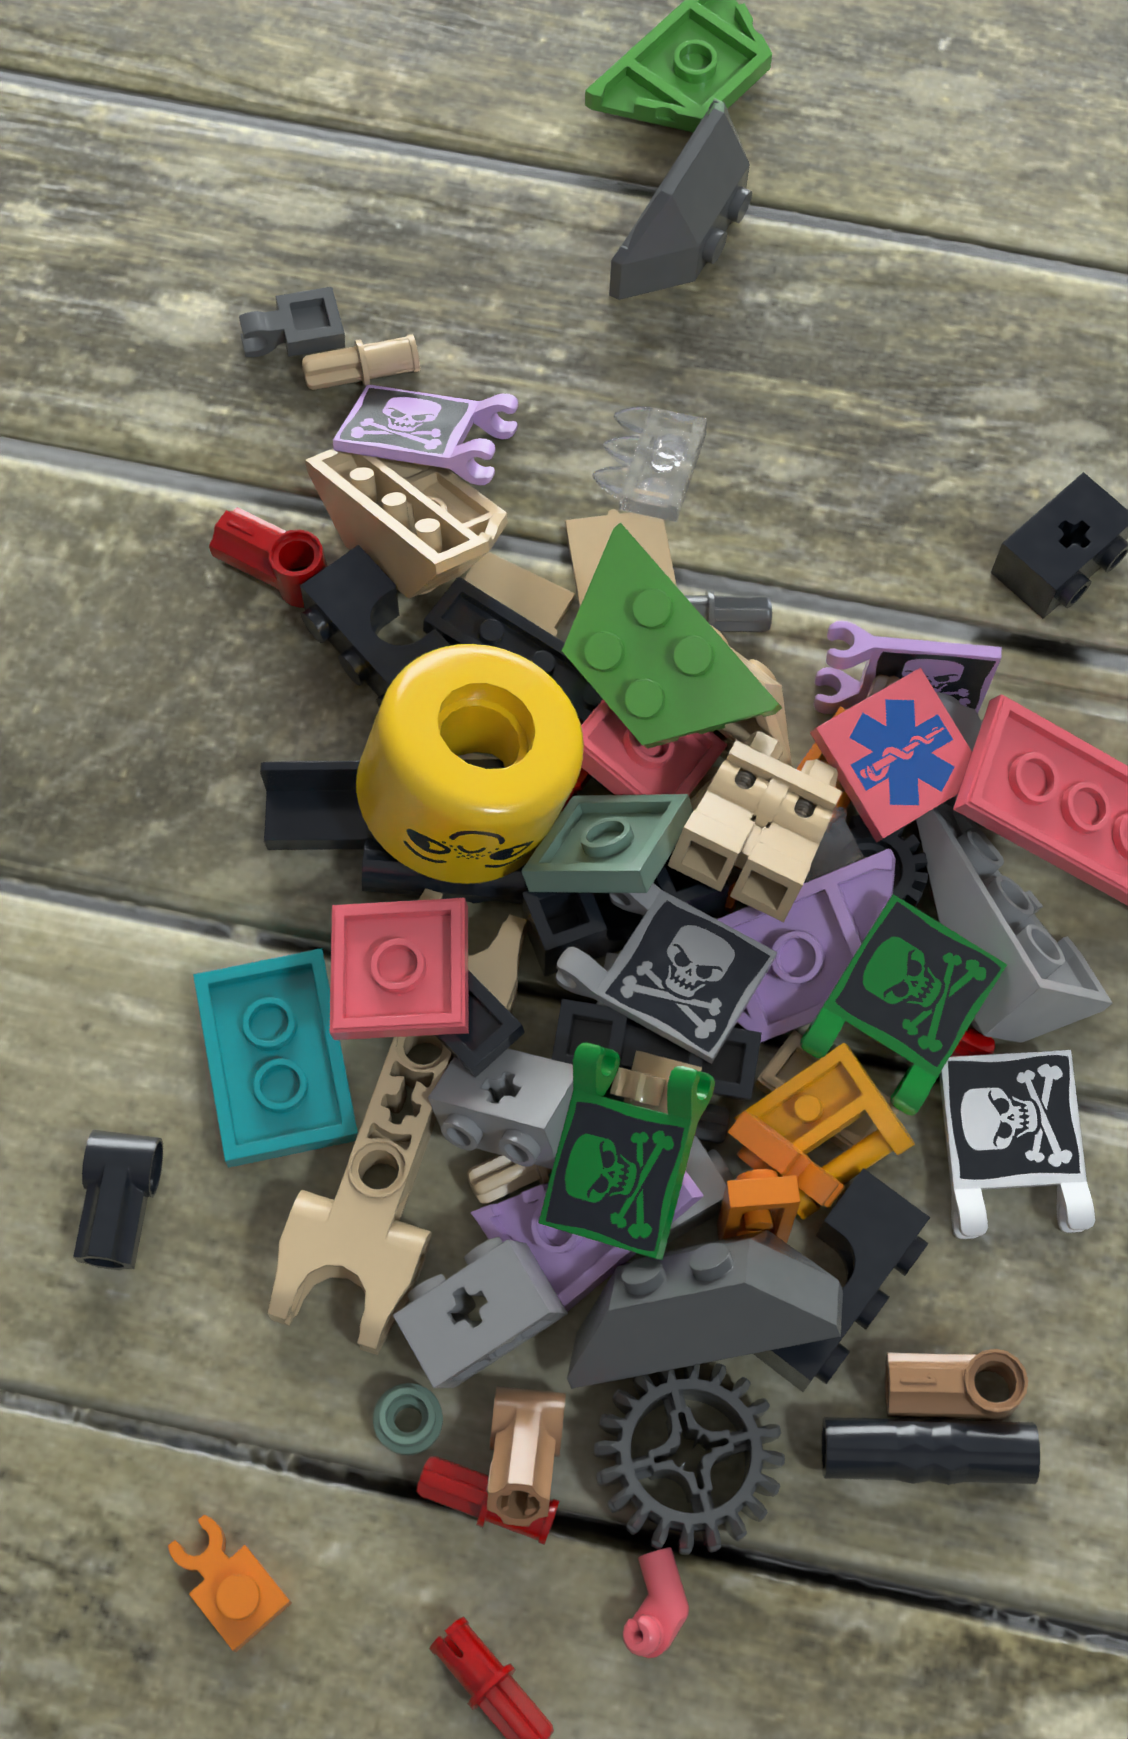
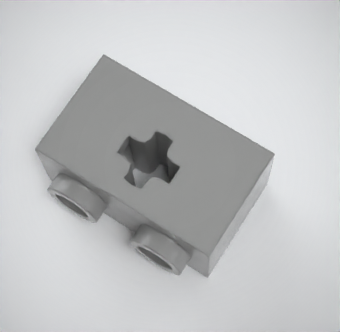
M507 1049L475 1078L454 1057L429 1095L428 1100L441 1127L443 1136L453 1145L464 1150H474L477 1148L499 1154L521 1166L528 1167L535 1164L553 1169L573 1093V1065Z
M500 1237L485 1241L465 1255L464 1260L468 1266L447 1280L443 1274H440L422 1282L408 1293L407 1296L411 1303L393 1315L433 1388L457 1387L568 1314L527 1243L508 1239L502 1242ZM472 1296H482L488 1301L479 1310L483 1321L470 1320L467 1315L476 1307Z

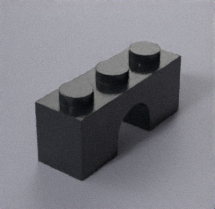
M357 545L300 585L305 609L301 613V618L306 628L318 642L324 643L328 640L340 653L338 659L344 671L357 685L361 686L365 682L378 696L376 702L379 708L390 684L409 663L432 650L451 646L436 629L420 640L408 645H393L377 636L384 626L400 616L397 586L360 545Z
M672 851L653 883L666 893L713 918L723 915L730 887L728 881H726L720 892L667 866L673 854ZM529 890L522 892V918L527 920V934L544 977L557 973V961L568 947H575L589 955L592 959L606 956L607 952L614 953L623 950L644 915L617 907L609 899L610 893L529 892Z
M562 999L552 1060L573 1065L577 1047L581 1043L587 1042L616 1051L620 1057L619 1067L631 1070L636 1050L702 1067L701 1072L708 1073L714 1078L715 1086L712 1096L749 1101L752 1098L762 1032L733 1028L711 1064L608 1006Z
M863 1168L825 1218L816 1234V1237L839 1254L846 1270V1282L842 1288L841 1337L754 1353V1355L802 1392L805 1391L814 1377L827 1384L850 1353V1350L840 1343L850 1327L856 1322L866 1330L890 1298V1296L879 1289L893 1268L906 1276L929 1244L918 1234L931 1217Z

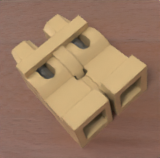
M756 731L744 744L737 740L735 741L727 759L721 764L707 792L685 824L667 866L721 892L735 865L741 868L742 872L730 897L784 923L804 884L811 867L810 865L833 815L832 811L842 791L835 788L838 776L836 768L815 759L806 760L802 770L799 771L778 761L783 751L778 740L760 731Z

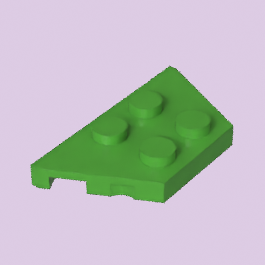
M684 0L585 90V106L599 112L694 132L714 98L724 102L728 109L770 70L772 52L762 34L754 29L753 18L745 3L739 5L736 0Z
M620 522L615 526L562 652L642 746L649 749L675 742L682 736L693 733H708L723 729L726 724L760 715L767 717L782 709L781 705Z

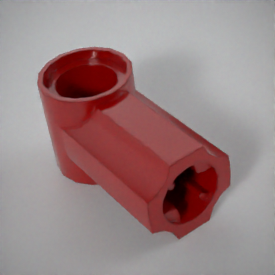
M238 507L233 511L226 510L215 524L213 538L209 544L213 557L277 588L285 602L298 608H304L300 585L327 567L323 547L314 534L301 529L285 531ZM308 566V568L302 571L292 572V570L298 567Z

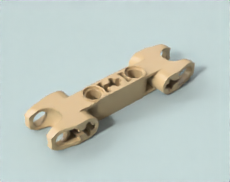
M425 888L419 900L442 899L443 894ZM509 914L489 948L475 955H468V970L512 1013L517 998L519 965L527 932V920ZM435 1035L393 1038L335 1200L305 1190H301L298 1194L279 1241L276 1277L268 1309V1315L271 1320L290 1326L293 1318L298 1315L304 1299L314 1285L329 1278L349 1279L361 1287L365 1293V1310L359 1326L360 1335L357 1344L360 1345V1350L378 1355L396 1322L393 1315L403 1309L410 1301L407 1295L416 1287L429 1249L432 1232L401 1222L400 1220L437 1120L428 1097L455 1057ZM422 1043L433 1044L442 1051L437 1060L426 1065L410 1061L407 1055L413 1047ZM407 1085L414 1089L412 1093L414 1116L406 1115L401 1125L392 1123L391 1113H400L407 1098ZM389 1164L398 1171V1176L389 1187L372 1189L362 1182L365 1172L373 1165Z

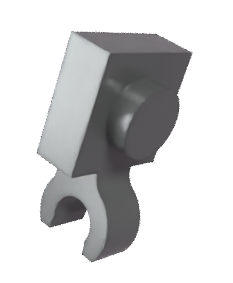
M332 287L275 296V311H252L239 316L243 333L241 334V341L245 357L266 355L282 343H285L288 357L345 347V333Z

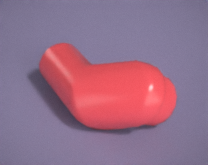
M671 1547L638 1557L648 1595L634 1617L628 1619L623 1630V1641L627 1649L637 1656L655 1658L668 1650L689 1614L688 1601Z

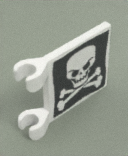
M1071 1050L950 1057L939 1076L952 1191L951 1219L955 1237L959 1239H974L986 1233L988 1221L981 1190L1057 1185V1220L1060 1230L1066 1233H1074L1093 1227L1095 1213L1086 1179Z

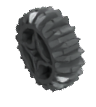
M717 1363L712 1369L709 1381L698 1379L700 1364L685 1367L684 1379L676 1380L674 1369L658 1372L661 1385L656 1387L647 1374L633 1377V1384L640 1395L638 1400L621 1389H618L612 1398L615 1406L626 1415L625 1418L613 1414H603L600 1418L599 1427L606 1433L616 1436L617 1441L604 1440L596 1442L594 1456L605 1460H615L616 1466L599 1471L596 1480L599 1486H610L620 1483L623 1489L610 1498L607 1507L612 1513L621 1511L630 1503L637 1509L630 1517L626 1526V1530L632 1535L641 1530L646 1519L657 1524L658 1526L651 1537V1546L656 1549L662 1548L667 1539L668 1531L674 1530L679 1532L678 1550L682 1555H689L694 1545V1532H702L704 1545L709 1552L718 1551L721 1547L718 1526L723 1524L733 1539L736 1541L741 1540L746 1536L747 1531L745 1524L738 1515L740 1511L758 1522L762 1521L767 1515L764 1505L753 1496L754 1492L772 1497L776 1496L779 1492L780 1483L761 1472L762 1469L773 1470L781 1468L785 1463V1455L783 1453L763 1450L762 1444L771 1443L778 1439L782 1433L781 1428L778 1424L757 1427L755 1420L767 1412L770 1404L765 1398L756 1400L748 1407L743 1404L741 1399L745 1396L751 1385V1382L745 1377L740 1378L736 1382L731 1392L720 1386L726 1375V1366ZM685 1400L698 1401L714 1407L730 1420L737 1431L729 1432L727 1429L711 1432L703 1429L696 1423L691 1408L686 1406ZM664 1404L667 1415L668 1440L664 1445L648 1450L647 1455L631 1459V1440L635 1429L647 1414ZM681 1432L684 1439L694 1440L693 1448L699 1443L704 1451L711 1450L710 1453L701 1458L697 1466L698 1475L696 1479L694 1472L683 1470L685 1462L678 1467L672 1459L667 1461L668 1457L676 1454L679 1448ZM745 1452V1471L739 1490L729 1501L715 1508L711 1496L713 1487L710 1471L712 1466L721 1461L728 1460L731 1455ZM649 1478L651 1481L667 1478L675 1481L682 1487L687 1503H691L693 1513L676 1511L660 1504L646 1492L639 1480Z

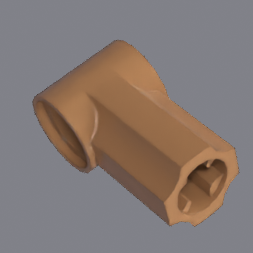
M990 1349L982 1351L977 1355L886 1354L885 1403L887 1417L973 1418L976 1421L1002 1422L1012 1415L1027 1393L1028 1377L1026 1369L1019 1359L1008 1351ZM991 1371L1002 1376L1008 1384L1009 1399L1005 1402L994 1403L981 1397L975 1387V1375L980 1372Z
M504 1386L496 1387L490 1437V1450H494L490 1464L487 1487V1510L501 1517L504 1524L529 1526L538 1518L548 1517L554 1457H560L566 1393Z

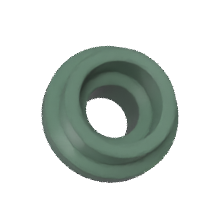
M413 1383L396 1385L387 1390L375 1406L373 1413L374 1430L380 1442L388 1450L396 1454L415 1455L422 1453L436 1442L441 1433L443 1425L441 1405L436 1396L421 1385ZM413 1408L422 1416L420 1426L413 1432L406 1433L400 1431L395 1425L396 1416L403 1409Z

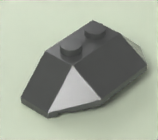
M714 98L708 111L624 243L612 258L609 296L621 300L694 282L706 262L714 264L718 260L726 243V230L731 222L740 223L744 218L752 199V191L746 189L750 164L724 102Z
M769 1230L668 1250L664 1252L663 1260L645 1255L637 1257L617 1266L577 1331L567 1380L571 1389L841 1337L843 1303L841 1284L838 1279Z

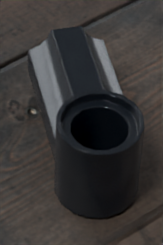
M93 1130L90 1133L82 1167V1184L84 1189H86V1195L73 1255L77 1262L111 1270L135 1269L148 1197L153 1198L156 1194L163 1164L162 1138Z

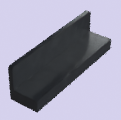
M462 759L468 764L484 769L505 768L503 761L500 759ZM360 761L262 762L260 764V774L266 789L264 842L267 850L364 849L366 838L375 837L362 816L357 798L356 779Z

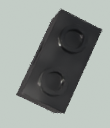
M1083 472L1002 542L991 574L1042 619L1060 604L1065 608H1069L1087 591L1092 582L1089 578L1100 568L1107 573L1110 572L1127 555L1128 510Z

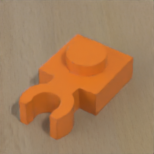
M743 1111L728 1131L730 1135L743 1144L736 1155L754 1170L769 1169L777 1171L783 1176L797 1175L798 1187L821 1206L825 1205L829 1208L845 1188L841 1182L814 1163L810 1157L759 1117L749 1112Z
M203 1515L198 1519V1522L209 1536V1545L202 1554L197 1556L188 1555L185 1548L176 1540L171 1542L168 1548L171 1557L179 1566L190 1572H200L205 1579L189 1595L232 1651L237 1652L289 1607L292 1602L246 1545L229 1558L225 1553L226 1537L222 1528L212 1518Z

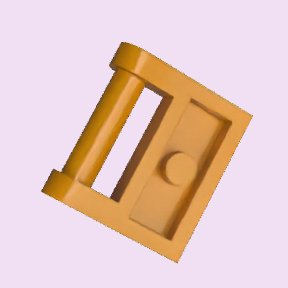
M845 1043L833 1049L745 1110L759 1117L804 1154H808L868 1113L878 1129L821 1167L843 1185L856 1177L863 1168H869L894 1151L899 1156L915 1145L901 1121L894 1114L852 1050ZM742 1113L734 1117L735 1120H737ZM798 1187L800 1205L797 1214L804 1220L821 1207L819 1203Z

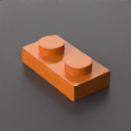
M757 1169L741 1173L737 1176V1180L727 1181L717 1222L719 1240L769 1230L787 1243L800 1205L797 1175L778 1177V1173L774 1170Z

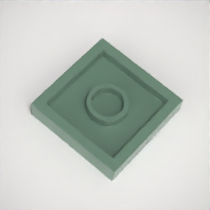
M688 794L573 796L522 869L529 892L647 893L674 850L682 830L693 812Z

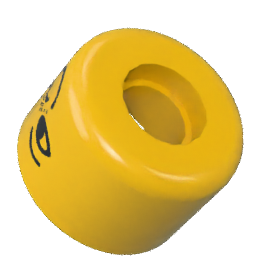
M458 644L438 648L421 655L409 663L396 676L387 689L360 759L356 779L357 798L362 816L369 830L381 846L395 859L410 869L430 878L452 883L470 884L496 880L515 872L528 862L550 831L579 777L583 761L584 742L576 710L566 693L552 677L533 662L513 652L487 645ZM474 752L493 754L503 761L505 768L484 769L468 764L458 756Z

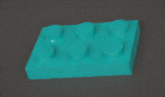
M322 948L193 974L224 1158L228 1168L356 1141L358 1129L340 1040H334L330 1034V985Z

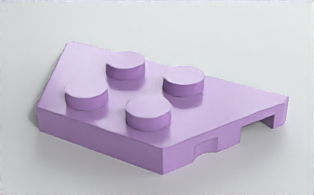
M886 849L804 883L784 923L751 906L717 919L777 952L776 959L737 1021L746 1030L762 1032L761 1042L811 1024L893 894L896 859L891 849Z

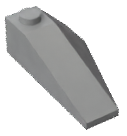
M949 799L917 818L916 821L923 852H925L928 862L927 869L939 922L1007 964L971 1022V1025L979 1033L987 1037L1022 1043L1103 1012L1113 1004L1084 956L1069 937H1063L1060 941L1056 942L1035 916V913L1043 905L1030 890L1024 892L1013 880L1000 873L998 869L1004 864L1003 856L973 820L953 810L956 802L955 799Z

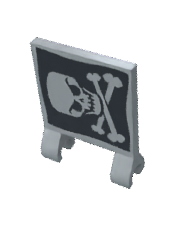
M654 883L647 893H610L609 899L614 905L629 912L644 915L643 919L608 972L583 951L575 947H568L557 961L556 981L558 985L572 993L596 999L712 1064L776 959L777 952L666 893Z

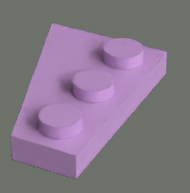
M686 1170L672 1223L704 1196ZM548 1184L536 1186L505 1201L472 1211L471 1214L489 1240L500 1237L502 1242L508 1239L527 1243L567 1312L612 1275L617 1266L626 1263L636 1254L632 1251L539 1224Z

